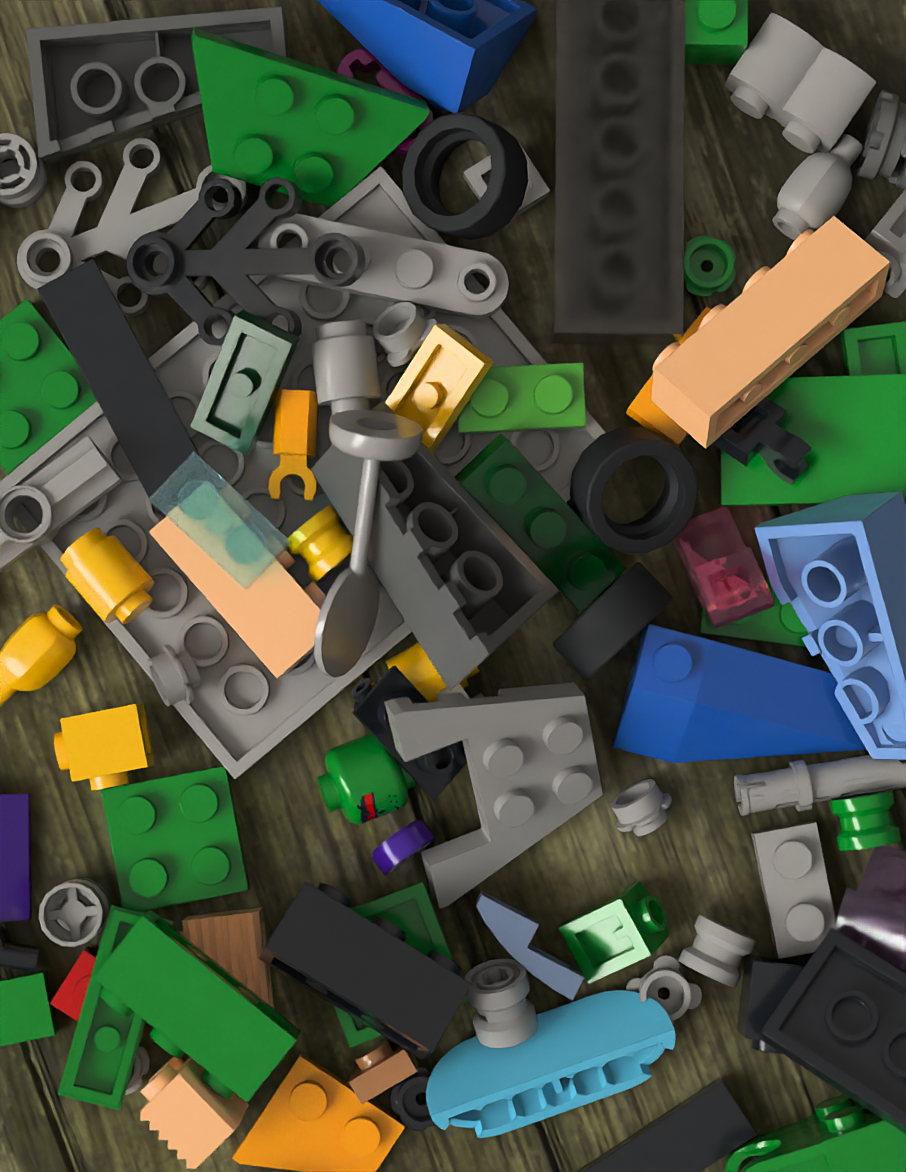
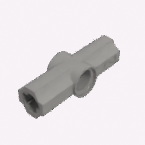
M88 435L25 483L13 486L0 495V573L34 547L50 542L58 534L62 526L123 481L104 453ZM36 499L43 509L41 524L30 533H21L14 524L15 510L22 502Z

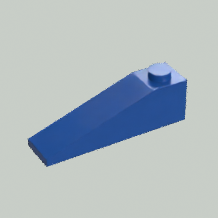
M647 624L641 630L612 744L613 748L671 763L867 750L834 695L838 683L832 673Z

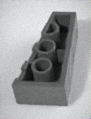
M384 401L371 410L395 414ZM422 442L420 449L409 458L398 461H380L367 560L447 688L451 691L559 590ZM332 444L311 471L354 538L364 458L344 453Z

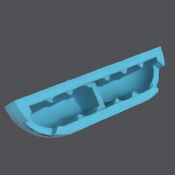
M613 990L600 992L537 1014V1031L527 1041L516 1046L490 1048L482 1045L476 1036L467 1039L448 1051L431 1072L426 1088V1102L430 1117L443 1130H446L449 1125L461 1128H475L477 1138H485L507 1133L633 1088L652 1076L649 1066L661 1056L666 1048L673 1050L676 1034L671 1019L665 1009L654 999L647 996V1001L641 1003L640 993Z

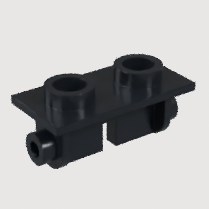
M392 666L377 683H374L370 678L363 679L351 692V696L356 700L352 714L429 797L436 800L467 763L463 741L461 740L404 762L395 747L385 702L394 698L409 697L413 704L428 703V701L396 666Z

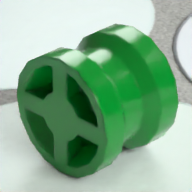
M893 790L830 800L831 811L839 817L841 832L836 837L838 850L868 849L902 841L900 828L892 823L890 809L895 803Z

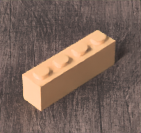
M835 216L815 232L812 229L804 231L792 243L786 257L773 268L768 266L760 268L748 280L741 295L728 306L719 304L710 310L701 321L698 331L683 344L674 342L661 352L652 368L651 401L706 449L882 297L890 261Z

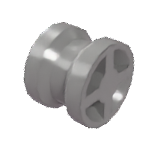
M699 914L694 924L697 935L691 946L683 948L678 961L705 976L736 988L741 978L738 966L743 956L752 953L757 941L729 926Z

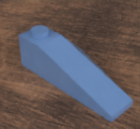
M902 491L847 495L760 523L754 529L770 585L782 605L788 602L791 603L802 624L807 629L808 634L801 639L811 656L820 653L838 683L834 695L871 758L906 760V506Z

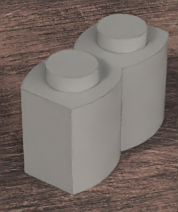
M771 12L729 74L724 86L733 93L730 99L737 108L757 119H761L764 114L775 119L785 128L782 134L787 141L798 149L812 154L816 149L821 152H829L876 84V81L851 61L823 47L816 39L797 25Z

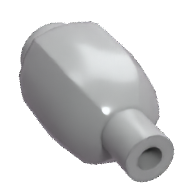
M843 134L830 153L818 152L812 154L794 170L777 197L778 212L772 219L774 225L784 235L796 240L804 231L812 229L815 232L829 219L838 214L851 190L852 174L850 167L863 150L862 144L857 139L848 134Z

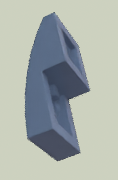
M481 890L475 900L476 907L485 924L499 943L533 976L551 989L573 1000L585 978L582 971L530 944L539 926L537 918Z

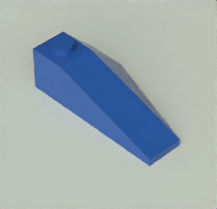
M317 0L405 87L425 97L433 107L452 113L462 112L490 92L535 20L538 8L522 0Z

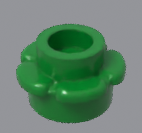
M708 235L694 237L687 242L686 250L679 253L676 258L675 270L677 277L686 282V289L690 293L699 297H709L715 291L724 292L733 284L736 278V270L734 269L736 254L733 248L724 240H718ZM703 261H709L712 264L710 272H704L701 269Z

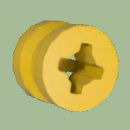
M331 504L305 522L283 544L291 554L301 555L308 564L307 574L317 584L351 558L354 538L351 533H347L340 525V516Z

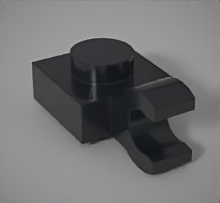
M768 397L760 401L713 442L714 445L744 466H747L759 454L773 473L791 485L807 470L809 464L804 459L812 449L804 440L781 428L785 424L787 410Z

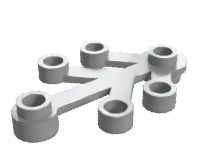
M136 138L130 141L124 148V167L98 226L74 236L86 203L98 199L105 189L104 176L95 164L89 161L75 162L66 171V189L49 228L30 234L20 245L17 253L19 273L28 285L37 290V288L84 264V261L106 252L127 260L130 248L142 235L149 232H159L176 225L199 200V192L202 186L209 180L222 179L238 187L242 195V205L239 211L242 210L248 199L247 183L212 171V165H209L200 173L195 189L132 213L146 180L156 176L163 164L162 154L153 141L147 138ZM140 149H149L154 154L151 165L143 169L134 167L132 165L134 153ZM82 172H91L95 174V185L85 192L76 190L74 187L76 177ZM212 199L213 207L216 211L223 209L228 203H219ZM47 252H56L60 255V265L53 272H43L39 267L40 258ZM164 253L157 255L153 262L154 272L162 275L168 267V258ZM101 271L124 315L134 317L141 315L147 310L150 305L151 296L142 291L141 300L135 306L126 307L120 303L122 290L128 286H135L129 276L118 279ZM199 276L194 281V284L202 290L208 281V276Z

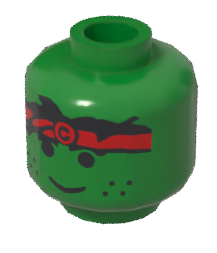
M371 733L328 750L325 755L327 773L316 777L328 811L331 813L341 809L345 818L353 824H363L401 809L408 800L407 789L415 786V780Z

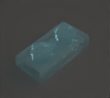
M194 451L149 498L161 512L245 590H248L292 543Z

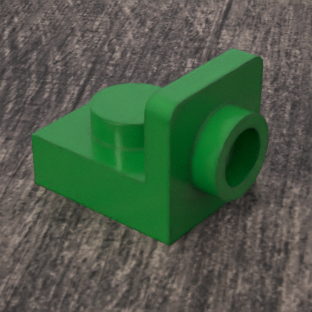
M640 881L628 886L619 896L566 920L558 928L588 984L651 956L669 937L667 917L661 903L655 896L648 894Z

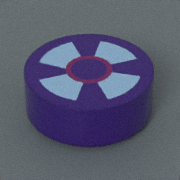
M415 820L372 852L373 856L371 859L382 874L387 876L424 850L435 840V837L422 820Z

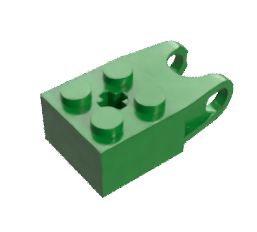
M840 1095L815 1105L816 1114L746 1141L731 1151L726 1158L724 1172H737L743 1160L750 1156H760L746 1164L740 1172H906V1134L856 1101H852L847 1095Z

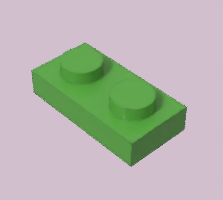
M583 363L490 367L458 416L459 435L585 429L586 411Z

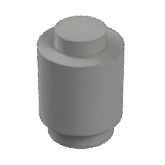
M350 320L317 326L315 328L317 341L311 344L318 405L331 407L332 416L337 412L347 410H370L369 402L379 400L382 397L374 336L367 334L366 322Z

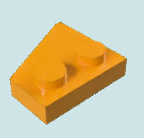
M301 1052L235 1151L232 1159L244 1165L300 1172H376L406 1125L401 1122V1118L372 1099L361 1104L350 1084Z

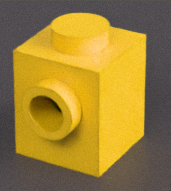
M144 703L61 718L62 732L54 734L55 753L60 769H70L72 782L89 779L91 791L128 784L127 771L155 765Z

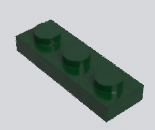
M500 433L455 476L456 480L580 612L626 570L620 561L591 532L579 516L503 434Z

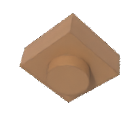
M387 1039L383 1040L355 1058L359 1068L351 1072L349 1084L361 1104H364L418 1071V1060L414 1054L398 1044L391 1047Z

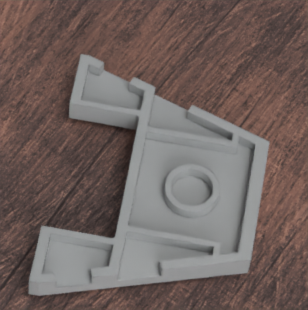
M574 682L499 689L498 695L495 697L466 699L462 692L439 694L438 702L413 704L409 697L394 698L385 702L395 747L404 762L461 740L463 741L481 828L421 852L430 893L439 909L449 906L603 795L585 695Z

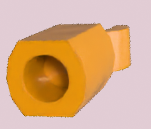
M281 389L278 390L276 395L273 455L280 457V465L272 472L269 478L268 490L273 501H281L282 483L291 476L303 479L305 483L304 499L306 502H314L317 496L318 483L313 472L308 468L309 458H315L317 452L318 401L317 392Z

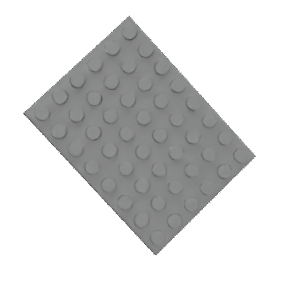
M381 166L318 217L447 245L434 229L428 228L412 214L403 192ZM295 236L282 248H301L302 240L300 237ZM472 274L466 278L464 284L469 292L481 294L486 291ZM275 275L249 276L278 307L294 311L301 320L302 330L299 336L300 339L279 390H310L316 392L311 344L317 341L315 330L317 326L339 321L360 320L366 322L367 334L373 336L372 329L377 318L387 308L397 304L395 302L289 281ZM229 293L213 305L214 307L229 309L236 314L243 309ZM501 308L493 315L482 319H471L423 309L426 319L434 318L438 324H447L492 359L494 363L491 367L547 364ZM222 315L218 316L212 324L213 335L219 339L226 334L228 328L227 321ZM277 316L272 324L288 331V321L285 316ZM193 321L148 359L215 482L213 486L220 492L229 484L253 511L254 514L245 522L261 541L268 534L272 533L288 551L283 544L285 540L310 518L332 503L318 480V493L314 502H306L304 499L305 483L303 479L297 476L288 477L282 483L281 501H273L268 490L269 478L272 472L280 465V457L273 455L275 400L255 448L247 455L190 427L222 348L206 343L199 335L198 325ZM376 352L382 398L369 402L370 410L382 401L386 402L412 360L401 366L393 367L387 361V354L385 352ZM95 402L0 481L1 495L5 490L25 483L87 435L104 453L123 481L62 526L58 534L41 547L63 574L66 575L68 569L60 561L63 553L82 535L99 527L107 537L115 535L154 580V585L148 592L153 601L139 616L127 624H123L118 618L105 624L151 679L147 660L163 653L164 645L172 646L176 654L184 650L188 651L199 672L201 685L192 689L194 693V701L188 704L187 701L182 700L173 704V706L234 779H238L412 633V630L377 576L380 589L376 622L367 647L356 665L345 675L333 678L325 675L318 669L313 651L282 679H277L149 533L152 528L181 503L160 514L156 512L98 402ZM318 405L317 452L315 458H309L308 468L310 470L332 445L329 435L330 417L332 416L331 407ZM586 409L585 429L501 433L509 439L566 503L571 500L570 485L572 471L583 450L600 435L606 433ZM457 418L433 455L455 477L500 433L459 435ZM30 499L22 502L16 508L14 515L30 533L41 524L43 509L36 499ZM340 517V525L347 533H350ZM290 553L296 562L287 570L305 588L313 581L307 574L308 564L301 555ZM351 558L317 583L318 587L326 595L337 577L350 566ZM367 560V566H369L373 570V568Z

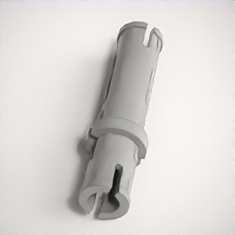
M870 755L806 765L804 760L790 761L789 767L785 769L748 775H735L734 789L736 801H741V804H738V809L742 816L749 815V813L795 806L797 811L811 810L813 803L906 788V760L872 759Z

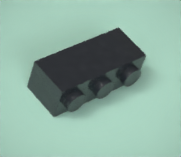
M305 881L258 959L420 1059L424 1060L434 1052L472 986L470 982L460 977L462 968L453 960L438 952L429 951L426 956L406 944V933L393 923L380 917H374L371 922L350 909L352 901L336 888L325 883H319L318 887L315 888Z

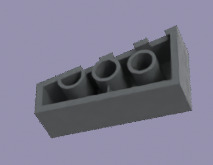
M282 6L27 28L26 35L39 158L49 164H54L203 112L191 41L193 28L290 58L287 17Z

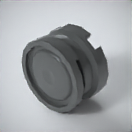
M882 89L875 102L864 134L863 150L859 154L856 174L859 177L873 180L876 175L887 177L889 182L894 183L896 187L906 189V102L900 101L898 93Z

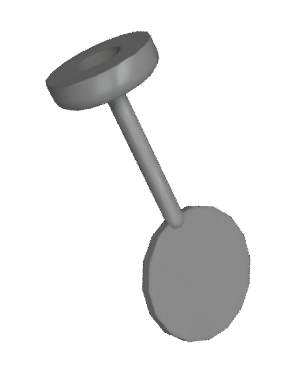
M347 410L337 412L330 417L329 435L332 444L344 453L364 458L350 566L337 577L329 589L319 613L314 635V656L318 669L325 675L333 678L345 675L356 665L367 647L378 613L380 587L376 573L367 566L380 461H398L409 458L420 449L423 430L421 425L403 416L382 411Z

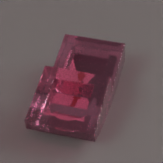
M727 505L690 519L686 528L671 541L714 629L775 606V600L751 547L746 548Z

